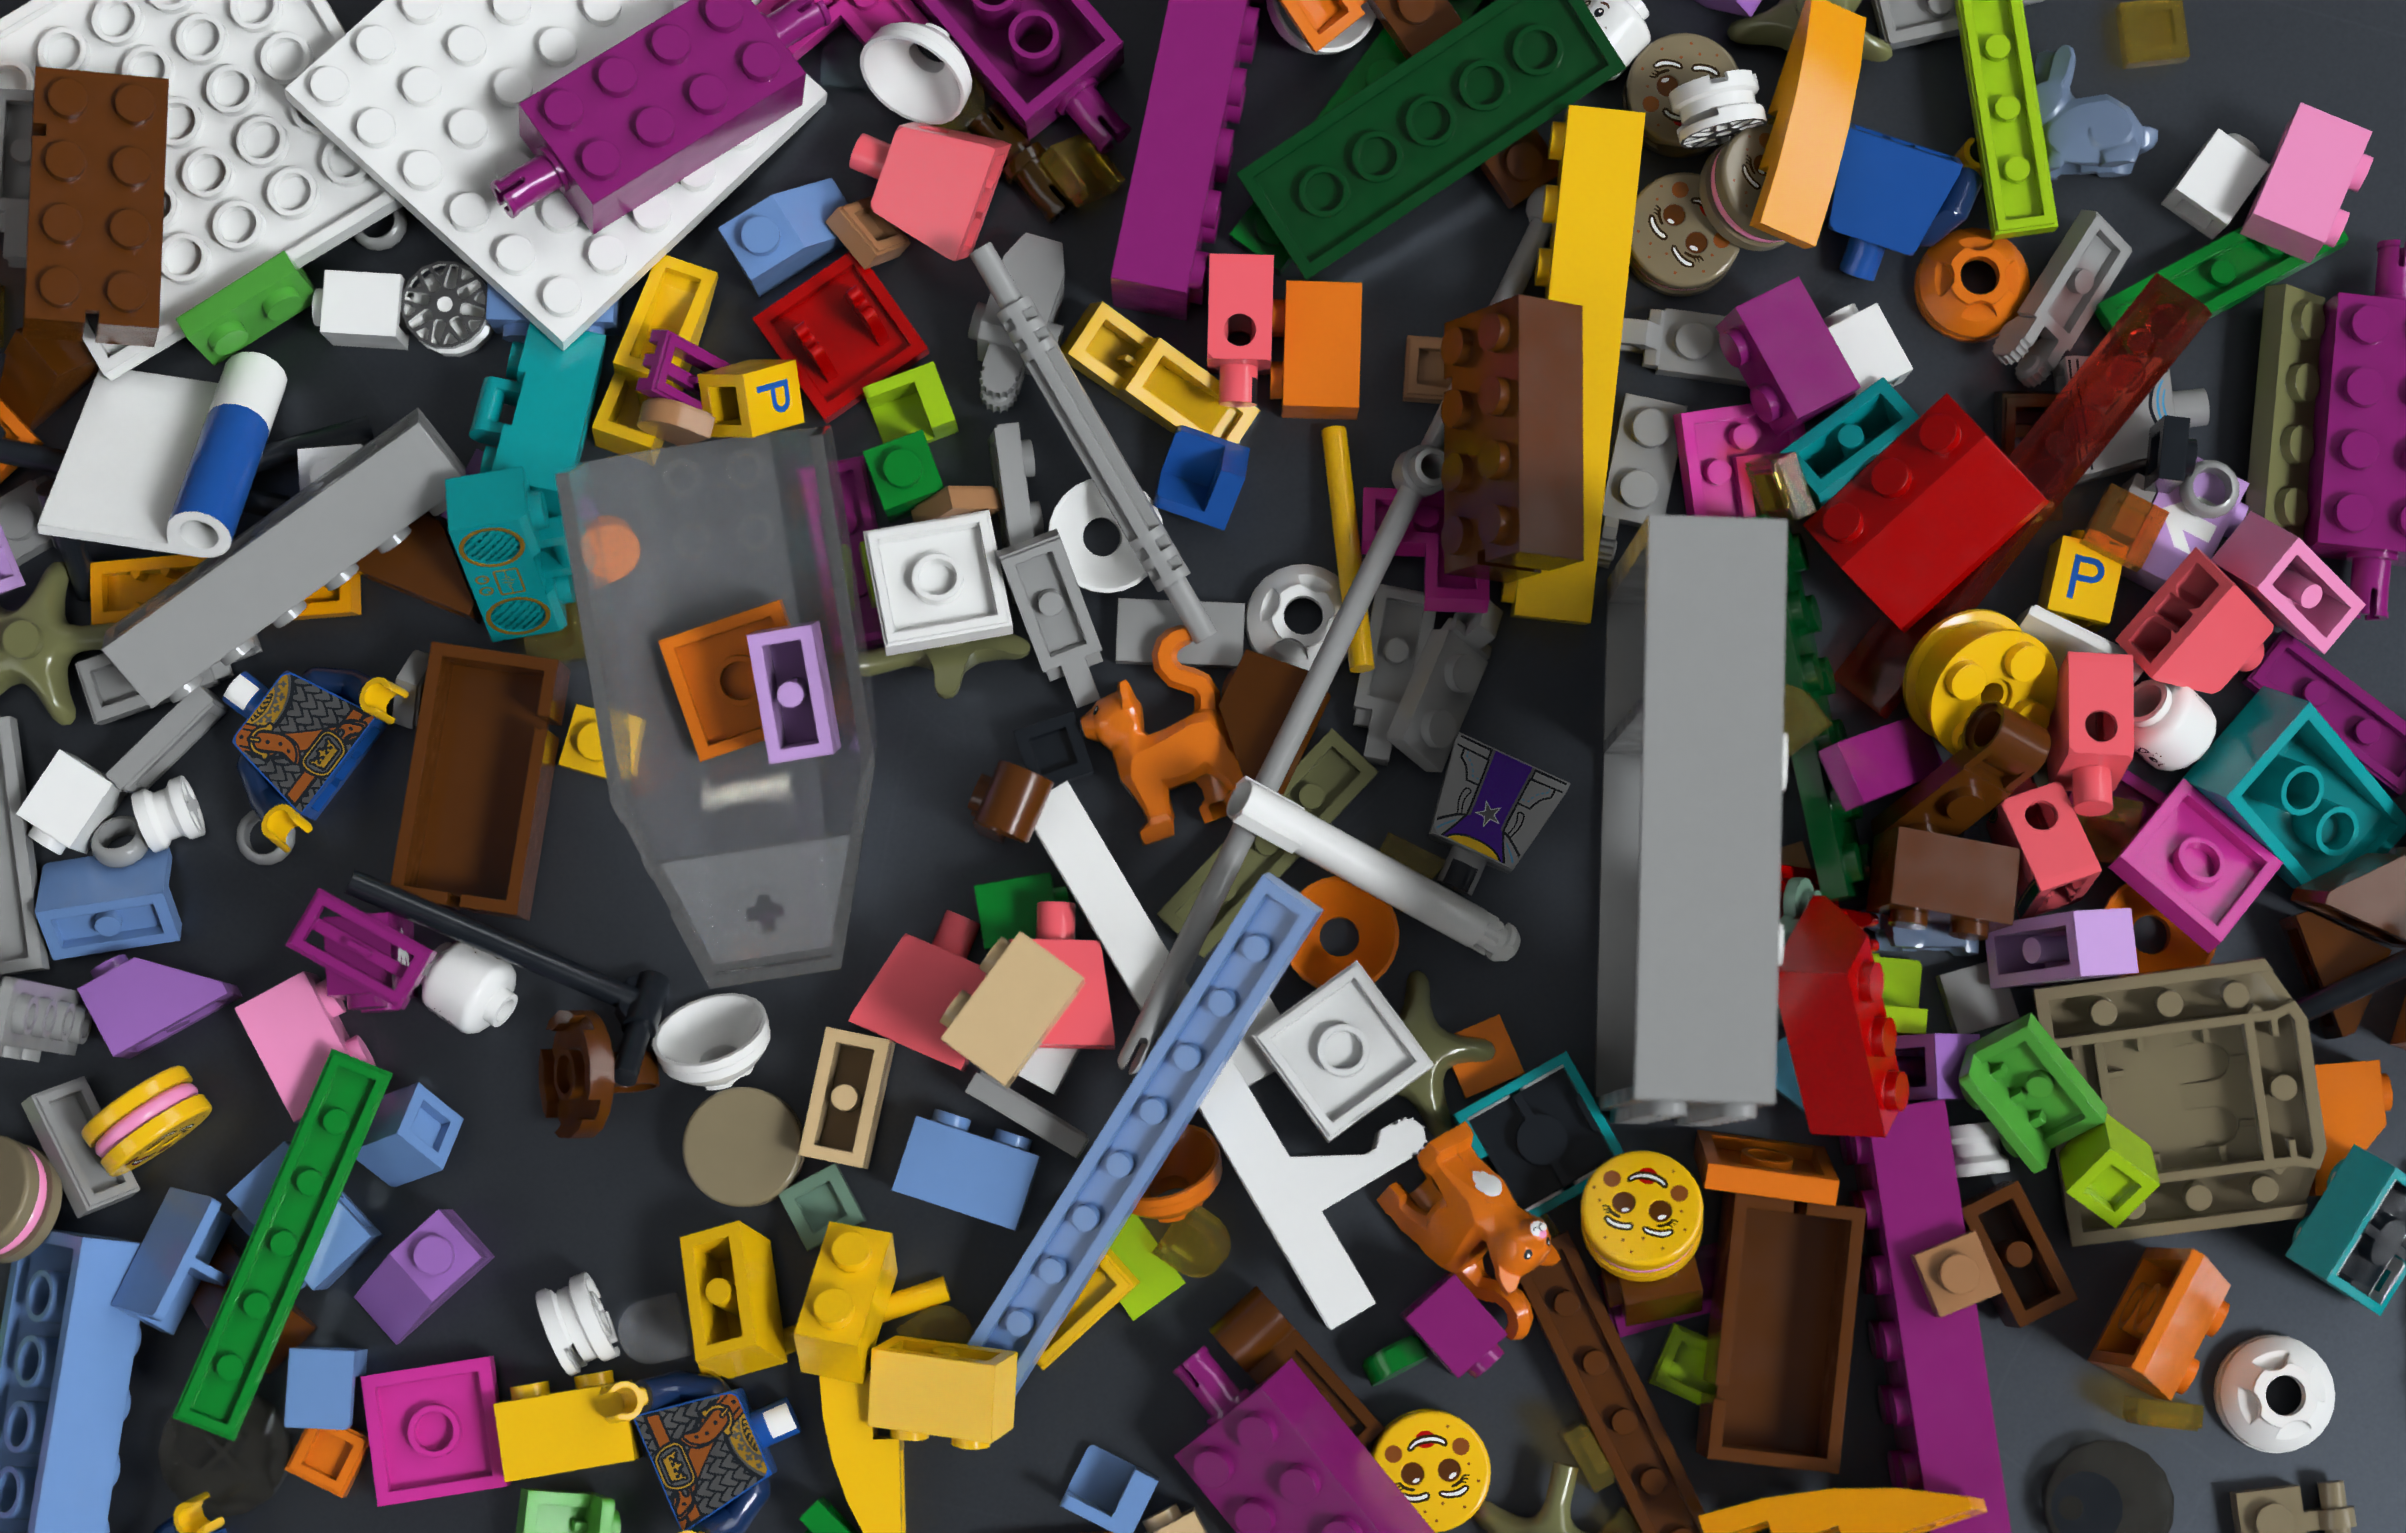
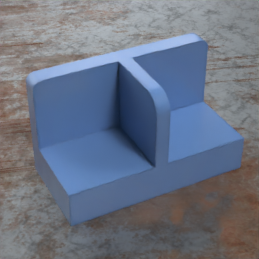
M170 1187L111 1306L158 1331L174 1335L200 1281L225 1286L229 1279V1276L209 1266L232 1219L231 1216L219 1210L221 1203L207 1195Z

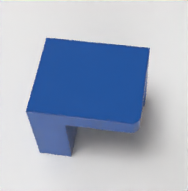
M1184 425L1178 426L1158 475L1153 505L1165 511L1225 530L1246 478L1250 448Z

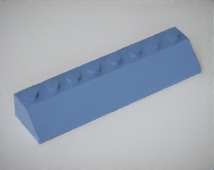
M52 1229L44 1242L35 1251L11 1263L0 1328V1533H110L108 1513L112 1489L120 1474L118 1452L123 1421L127 1418L131 1406V1394L129 1391L133 1359L139 1350L142 1337L139 1325L140 1320L111 1306V1303L142 1242Z

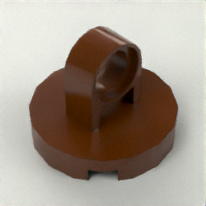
M559 1010L549 1020L546 1030L557 1032L554 1037L553 1048L540 1049L539 1091L545 1117L558 1118L561 1125L554 1132L559 1138H594L604 1128L611 1111L613 1094L646 1091L660 1086L658 1060L655 1052L647 1051L644 1055L637 1082L633 1086H621L614 1082V1064L618 1052L612 1051L610 1036L605 1024L593 1010Z

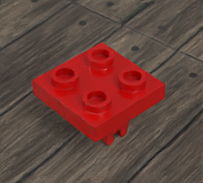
M850 251L752 318L780 359L796 360L800 388L826 425L866 398L863 387L902 373L930 353L922 338L872 268L864 269Z

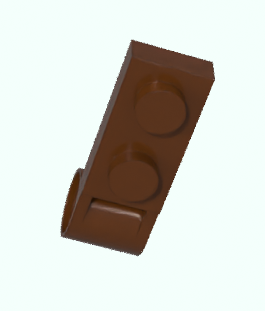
M1997 700L1983 702L1971 713L1965 723L1962 733L1963 748L1872 819L1873 838L1877 834L1898 826L1958 837L2008 798L2013 790L2042 767L2051 747V737L2048 730Z
M999 760L992 777L981 774L967 807L968 810L972 811L971 816L975 817L973 825L979 835L1002 845L1006 837L1029 844L1054 782L1021 766Z
M1257 1286L1250 1290L1208 1329L1257 1384L1292 1358L1364 1447L1385 1429Z

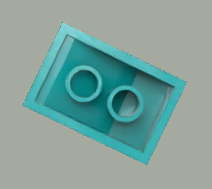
M2263 686L2183 777L2283 862L2276 874L2293 889L2364 854H2387L2406 833V815L2311 702Z

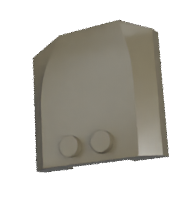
M2249 958L2032 988L2035 1018L2108 1107L2107 1114L2150 1145L2161 1184L2115 1229L2066 1193L2058 1155L2070 1140L2054 1147L2069 1242L2072 1247L2304 1217L2308 1206L2306 1201L2317 1169L2320 1170L2327 1150L2309 1023L2306 1015L2296 1001L2292 999L2265 958Z

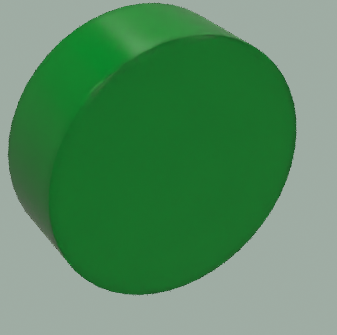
M1411 1335L1366 1358L1361 1367L1373 1387L1415 1367L1428 1359L1429 1355L1419 1336Z

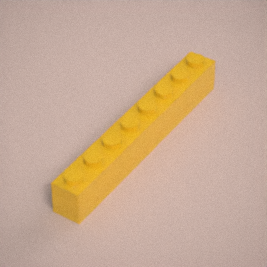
M1569 105L1564 114L1563 122L1552 121L1548 159L1559 160L1557 185H1545L1541 222L1551 223L1552 232L1550 249H1538L1535 286L1546 287L1544 299L1581 305L1583 308L1584 561L1550 571L1541 570L1540 574L1509 583L1502 582L1501 602L1512 603L1510 617L1580 625L1591 623L1646 115L1644 112Z

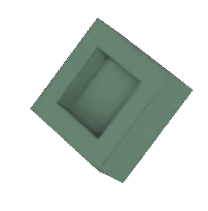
M837 1163L792 1185L778 1195L807 1251L822 1245L829 1221L853 1226L867 1221Z

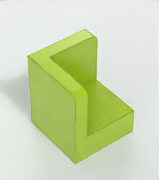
M934 361L862 388L883 443L923 429L927 443L959 432Z
M1872 953L1874 962H1879L1883 968L1884 990L1882 998L1887 1017H1892L1895 1022L1897 1036L1926 1034L1928 1009L1919 1008L1922 974L1921 962L1911 959L1880 957L1879 953Z
M2106 1114L2104 1123L2072 1138L2058 1155L2066 1193L2115 1229L2161 1185L2150 1145L2109 1114Z

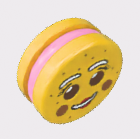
M184 1066L170 1067L141 1082L102 1109L83 1127L81 1131L83 1139L90 1148L95 1146L96 1154L103 1158L101 1165L110 1176L114 1177L125 1174L151 1160L189 1134L209 1116L212 1106L204 1094H198L197 1087L191 1084L193 1078Z
M1638 1150L1625 1152L1601 1164L1592 1173L1584 1187L1580 1208L1583 1239L1594 1260L1606 1271L1630 1281H1655L1679 1271L1695 1254L1703 1232V1199L1694 1177L1678 1161L1653 1151Z
M1417 1409L1396 1417L1384 1427L1385 1429L1377 1436L1370 1454L1435 1533L1448 1531L1460 1526L1478 1511L1489 1489L1491 1465L1483 1441L1469 1424L1446 1411Z

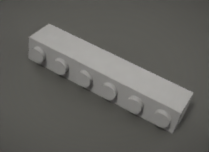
M417 407L233 539L231 547L223 555L205 559L106 630L102 651L151 709L166 698H169L172 703L182 700L201 684L203 678L200 674L219 660L226 666L246 654L255 644L252 637L271 623L276 628H281L290 623L307 607V603L304 601L307 597L323 586L328 591H332L346 583L359 570L356 562L376 548L383 554L399 545L411 533L409 524L428 511L432 516L445 512L447 510L445 479L466 476V467L419 407Z

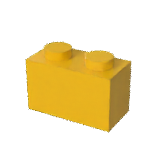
M739 1220L679 1237L696 1362L727 1379L788 1363L770 1239Z
M829 1221L794 1331L801 1372L864 1384L871 1363L872 1348L876 1346L898 1273L892 1233Z
M895 1335L872 1348L868 1426L890 1429V1436L898 1440L921 1441L928 1439L929 1435L951 1438V1445L961 1449L980 1450L989 1448L991 1443L1014 1428L1018 1352Z
M613 1370L574 1376L576 1389L550 1393L549 1381L509 1387L511 1400L493 1404L505 1482L633 1461L643 1457L641 1436L634 1419L620 1423H608L605 1420L606 1417L619 1415L624 1408V1400L618 1392L599 1395L602 1387L616 1383L614 1382Z

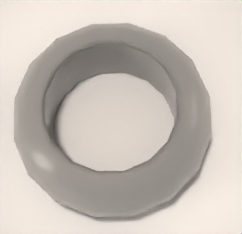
M404 207L393 212V226L384 236L369 237L364 231H361L353 237L360 245L370 250L382 251L392 248L401 241L406 233L408 220Z
M2202 460L2196 463L2192 476H2185V481L2179 485V495L2183 505L2192 514L2201 518L2214 519L2226 515L2235 506L2239 497V482L2236 474L2228 465L2217 460ZM2211 473L2218 476L2223 482L2225 497L2221 504L2209 506L2202 503L2196 497L2193 483L2198 474Z
M254 810L249 811L241 819L236 830V842L240 852L248 861L257 865H273L283 861L291 851L285 853L277 847L274 851L267 854H259L252 848L250 832L253 826L261 820ZM295 828L286 837V844L291 849H293L295 844Z
M117 816L108 819L94 831L91 839L93 856L101 864L111 868H123L142 859L149 848L142 836L136 818L132 816ZM134 835V838L122 847L107 848L118 837Z

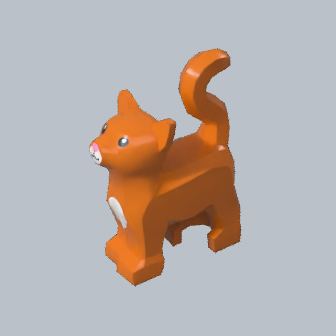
M1184 625L1168 628L1156 638L1151 655L1154 671L1169 687L1194 696V711L1190 715L1165 729L1148 734L1144 729L1143 707L1136 698L1131 685L1125 679L1117 682V691L1096 701L1092 709L1080 718V727L1084 736L1087 739L1100 742L1112 752L1120 782L1142 809L1146 821L1138 833L1143 846L1174 836L1175 815L1171 803L1170 790L1196 782L1202 789L1205 798L1199 807V811L1204 823L1207 824L1228 816V801L1236 788V783L1243 778L1219 708L1221 701L1219 689L1209 674L1194 667L1182 665L1178 661V651L1193 642Z
M1464 1121L1430 1141L1416 1156L1419 1161L1418 1166L1426 1177V1180L1408 1194L1401 1183L1394 1182L1378 1197L1377 1202L1385 1213L1391 1216L1397 1226L1416 1242L1430 1259L1440 1267L1455 1274L1477 1299L1497 1303L1501 1306L1508 1319L1505 1331L1508 1334L1506 1336L1507 1339L1522 1340L1529 1333L1534 1315L1529 1300L1524 1292L1517 1287L1520 1278L1539 1265L1553 1266L1561 1258L1558 1251L1551 1244V1235L1544 1220L1518 1207L1506 1182L1476 1154L1472 1148L1474 1133L1468 1123ZM1487 1250L1490 1253L1496 1278L1490 1277L1485 1272L1483 1256Z

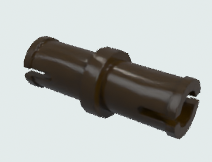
M995 102L988 107V114L982 111L970 123L968 130L975 135L998 139L1011 144L1001 176L1008 184L1016 182L1045 216V220L1052 224L1060 218V212L1063 215L1067 213L1078 202L1080 197L1070 189L1046 161L1044 156L1047 151L1039 142L1032 144L1004 112L1001 104Z

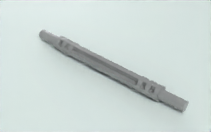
M991 242L976 249L969 256L1001 311L996 313L998 319L1157 592L1165 591L1195 644L1209 638L1218 631L1186 578L1191 572L1030 295L1022 296Z

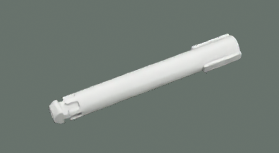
M1245 776L1236 783V788L1228 801L1227 815L1239 826L1291 854L1295 853L1462 945L1482 955H1486L1492 961H1508L1518 951L1521 938L1516 927L1511 923H1507L1504 926L1497 916L1487 912L1484 908L1305 811L1304 807L1250 777Z

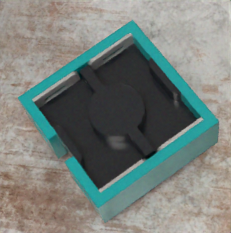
M1567 1051L1451 1115L1456 1126L1466 1121L1474 1133L1472 1148L1480 1159L1487 1157L1493 1171L1506 1182L1518 1207L1537 1217L1582 1193L1588 1179L1601 1164L1616 1155L1624 1153Z
M2354 1144L2346 1158L2339 1161L2330 1172L2327 1180V1189L2312 1213L2304 1217L2296 1227L2292 1239L2293 1244L2285 1256L2341 1294L2381 1316L2406 1275V1174L2397 1167Z

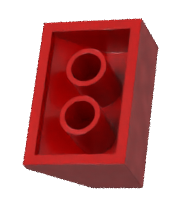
M1946 393L1811 516L1803 526L1858 587L1902 632L1906 633L2050 502L1962 407Z
M1813 895L1784 946L1783 963L1781 966H1778V1004L1810 1134L1886 1138L1898 1112L1904 1111L1907 1106L1909 1081L1906 1073L1899 1071L1895 1054L1897 1042L1896 1025L1892 1017H1887L1882 998L1884 990L1883 968L1879 962H1874L1868 934L1825 895Z

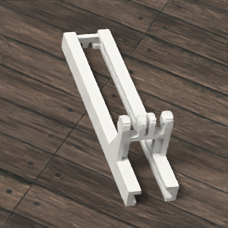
M1066 781L1051 790L1034 832L1097 939L1101 941L1104 951L1141 1012L1169 952L1070 784ZM1186 981L1157 1036V1040H1159L1190 991ZM1230 1057L1198 1110L1324 1324L1332 1330L1376 1304L1322 1211L1409 1160L1413 1155L1419 1154L1418 1151L1424 1149L1423 1145L1427 1142L1425 1139V1126L1415 1121L1413 1117L1410 1119L1406 1117L1398 1119L1375 1132L1371 1150L1363 1155L1290 1157Z

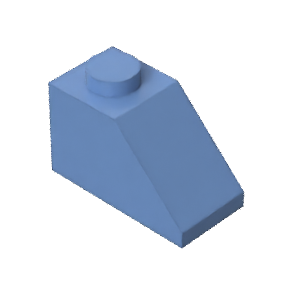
M828 178L772 194L721 225L718 229L729 251L760 298L844 246L825 221L838 207L847 205L848 202L834 180Z

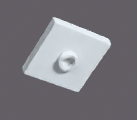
M989 510L863 531L886 656L1013 634V624Z
M1358 960L1256 1032L1251 1038L1328 1144L1434 1067V1063Z

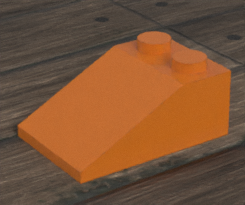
M2146 1247L2087 1361L2156 1399L2172 1401L2176 1392L2182 1395L2192 1384L2200 1366V1361L2194 1358L2205 1335L2213 1337L2222 1326L2230 1304L2224 1301V1298L2231 1285L2204 1254L2193 1248Z

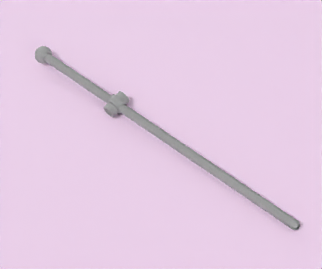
M1545 185L1536 188L1527 200L1525 211L1530 224L1490 305L1515 295L1523 294L1536 268L1538 249L1545 248L1551 237L1552 224L1541 222ZM1442 402L1421 444L1401 453L1395 461L1392 470V481L1398 491L1255 781L1275 792H1278L1422 498L1433 495L1443 488L1441 482V469L1444 462V424L1441 419ZM1233 823L1118 1056L1117 1063L1119 1069L1122 1070L1131 1058L1138 1041L1141 1042L1129 1068V1075L1139 1072L1146 1061L1256 837V834L1236 823Z

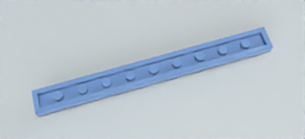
M1270 872L1260 877L967 1344L1018 1352L1015 1397L1324 911V909Z

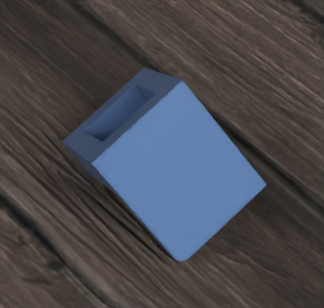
M419 1082L388 1093L382 1098L356 1160L391 1187H398L442 1171L464 1118Z
M316 1346L289 1348L284 1427L349 1429L353 1422L355 1377L366 1375L368 1349Z
M1090 1445L1059 1505L1113 1533H1134L1159 1482V1477L1097 1445Z

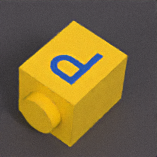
M750 359L697 374L702 410L711 413L715 417L711 437L753 438L805 422L796 360Z
M2073 530L2070 536H2061L2050 545L2037 605L2091 632H2098L2110 624L2126 550L2108 546L2109 537L2092 531Z

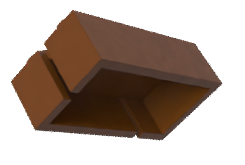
M36 66L32 105L22 337L82 342L86 313L99 314L95 343L155 347L160 315L169 79Z
M1518 294L1444 323L1441 356L1444 361V379L1451 380V389L1444 392L1441 406V419L1444 424V462L1441 469V482L1444 487V525L1441 532V545L1444 550V574L1509 583L1540 574L1541 570L1550 571L1584 561L1582 306Z
M431 641L391 885L448 909L460 911L463 908L473 913L530 921L560 740L548 729L549 725L562 726L571 670L560 660Z
M1723 1192L1703 1375L1704 1381L1715 1385V1394H1701L1695 1452L1707 1459L1839 1474L1866 1209Z

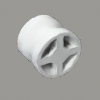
M181 775L170 779L166 788L156 792L142 789L132 794V807L143 838L153 852L157 853L168 849L172 840L182 836L193 840L205 835V823L198 800L184 776Z
M1992 1122L1949 1126L1957 1178L2010 1172L2009 1159L2001 1153L1998 1130Z

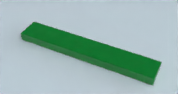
M331 1050L172 1418L235 1442L393 1073L337 1050Z

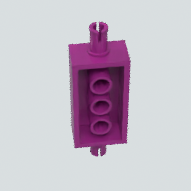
M751 0L687 1L518 104L520 137L535 157L503 177L490 182V187L500 206L507 203L504 211L509 217L515 218L521 211L559 189L591 233H597L802 106L806 73L787 48L819 28L826 27L831 23V16L825 3L821 0L814 5V0H791L770 14L765 15L759 12Z
M911 0L931 24L941 27L950 34V39L961 50L971 75L994 102L1001 104L1004 112L1029 141L1059 116L1066 114L1070 115L1094 143L1101 155L1114 148L1111 143L1113 138L1119 144L1130 133L1132 129L1130 125L1121 119L1096 89L1103 80L1125 63L1123 41L1088 0Z
M2401 239L2382 240L2377 243L2376 251H2378L2374 295L2338 292L2323 305L2325 329L2320 340L2318 364L2320 388L2315 398L2312 433L2314 452L2310 459L2307 491L2309 510L2305 520L2303 542L2318 557L2352 562L2350 589L2366 604L2354 619L2359 620L2361 615H2365V621L2388 620L2391 565L2406 567V241L2404 248H2400Z
M1205 1345L1172 1371L1176 1377L1178 1376L1210 1415L1206 1420L1208 1425L1174 1457L1236 1533H1435L1292 1358L1250 1391L1246 1388L1240 1391L1209 1354Z

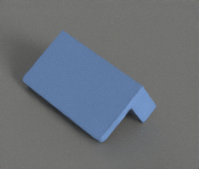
M168 847V849L157 853L148 848L147 853L142 859L123 868L105 866L94 856L46 863L42 868L35 915L52 959L60 960L180 941L182 922L169 888L173 858L170 848Z

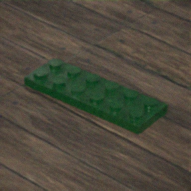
M1496 0L1237 172L1236 175L1306 281L1626 69V66L1583 0Z
M1766 514L1760 515V516H1756V517H1752V518L1774 519V518H1772V517H1770V516H1768V515H1766ZM1788 525L1784 725L1788 734V744L1821 894L1827 896L1831 901L1849 902L1868 897L1872 851L1868 843L1860 845L1855 820L1863 818L1862 805L1848 811L1843 809L1819 758L1820 754L1818 751L1848 738L1842 720H1833L1828 695L1836 693L1835 678L1828 657L1819 658L1814 633L1822 631V620L1815 596L1813 594L1805 595L1800 571L1809 569L1805 543L1801 534H1792L1791 526Z

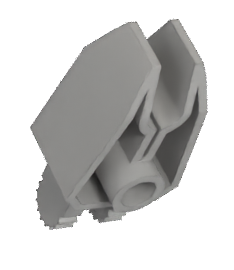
M1026 232L1004 254L1002 261L1022 296L1030 295L1060 347L1064 326L1056 324L1064 298L1065 268L1063 243ZM990 294L987 304L977 303L971 319L968 338L977 341L978 360L983 362V371H980L981 378H979V384H982L980 385L982 404L986 405L987 410H993V413L995 411L1001 413L1004 410L1008 411L1009 407H1014V401H1017V395H1019L1025 374L1031 375L998 319L996 313L1001 311L992 294Z

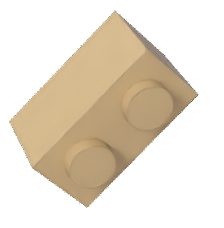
M1019 931L1012 942L1003 936L996 942L979 967V969L987 974L972 996L962 990L949 1005L939 1021L948 1028L940 1039L1007 1089L1086 984L1083 976L1021 931Z
M826 1027L798 1155L869 1169L896 1043L884 1038Z

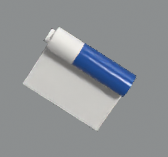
M241 352L232 355L225 364L219 383L129 370L111 381L103 375L99 368L37 524L38 533L201 558H214L223 555L231 547L286 388L287 377L284 369L269 356L257 352Z

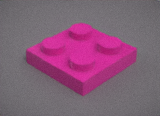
M2183 778L2170 791L2108 868L2207 953H2210L2223 941L2283 862Z
M494 1355L361 1376L378 1507L511 1485V1481L505 1482L493 1406V1404L500 1402Z

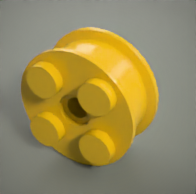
M1987 609L1965 610L1937 623L1918 642L1905 668L1903 698L1906 709L1914 723L1924 732L1936 738L1948 752L1954 755L1963 748L1962 733L1967 719L1980 704L1988 700H1997L2047 729L2056 701L2059 680L2058 670L2048 648L2034 636L2023 632L2007 616Z

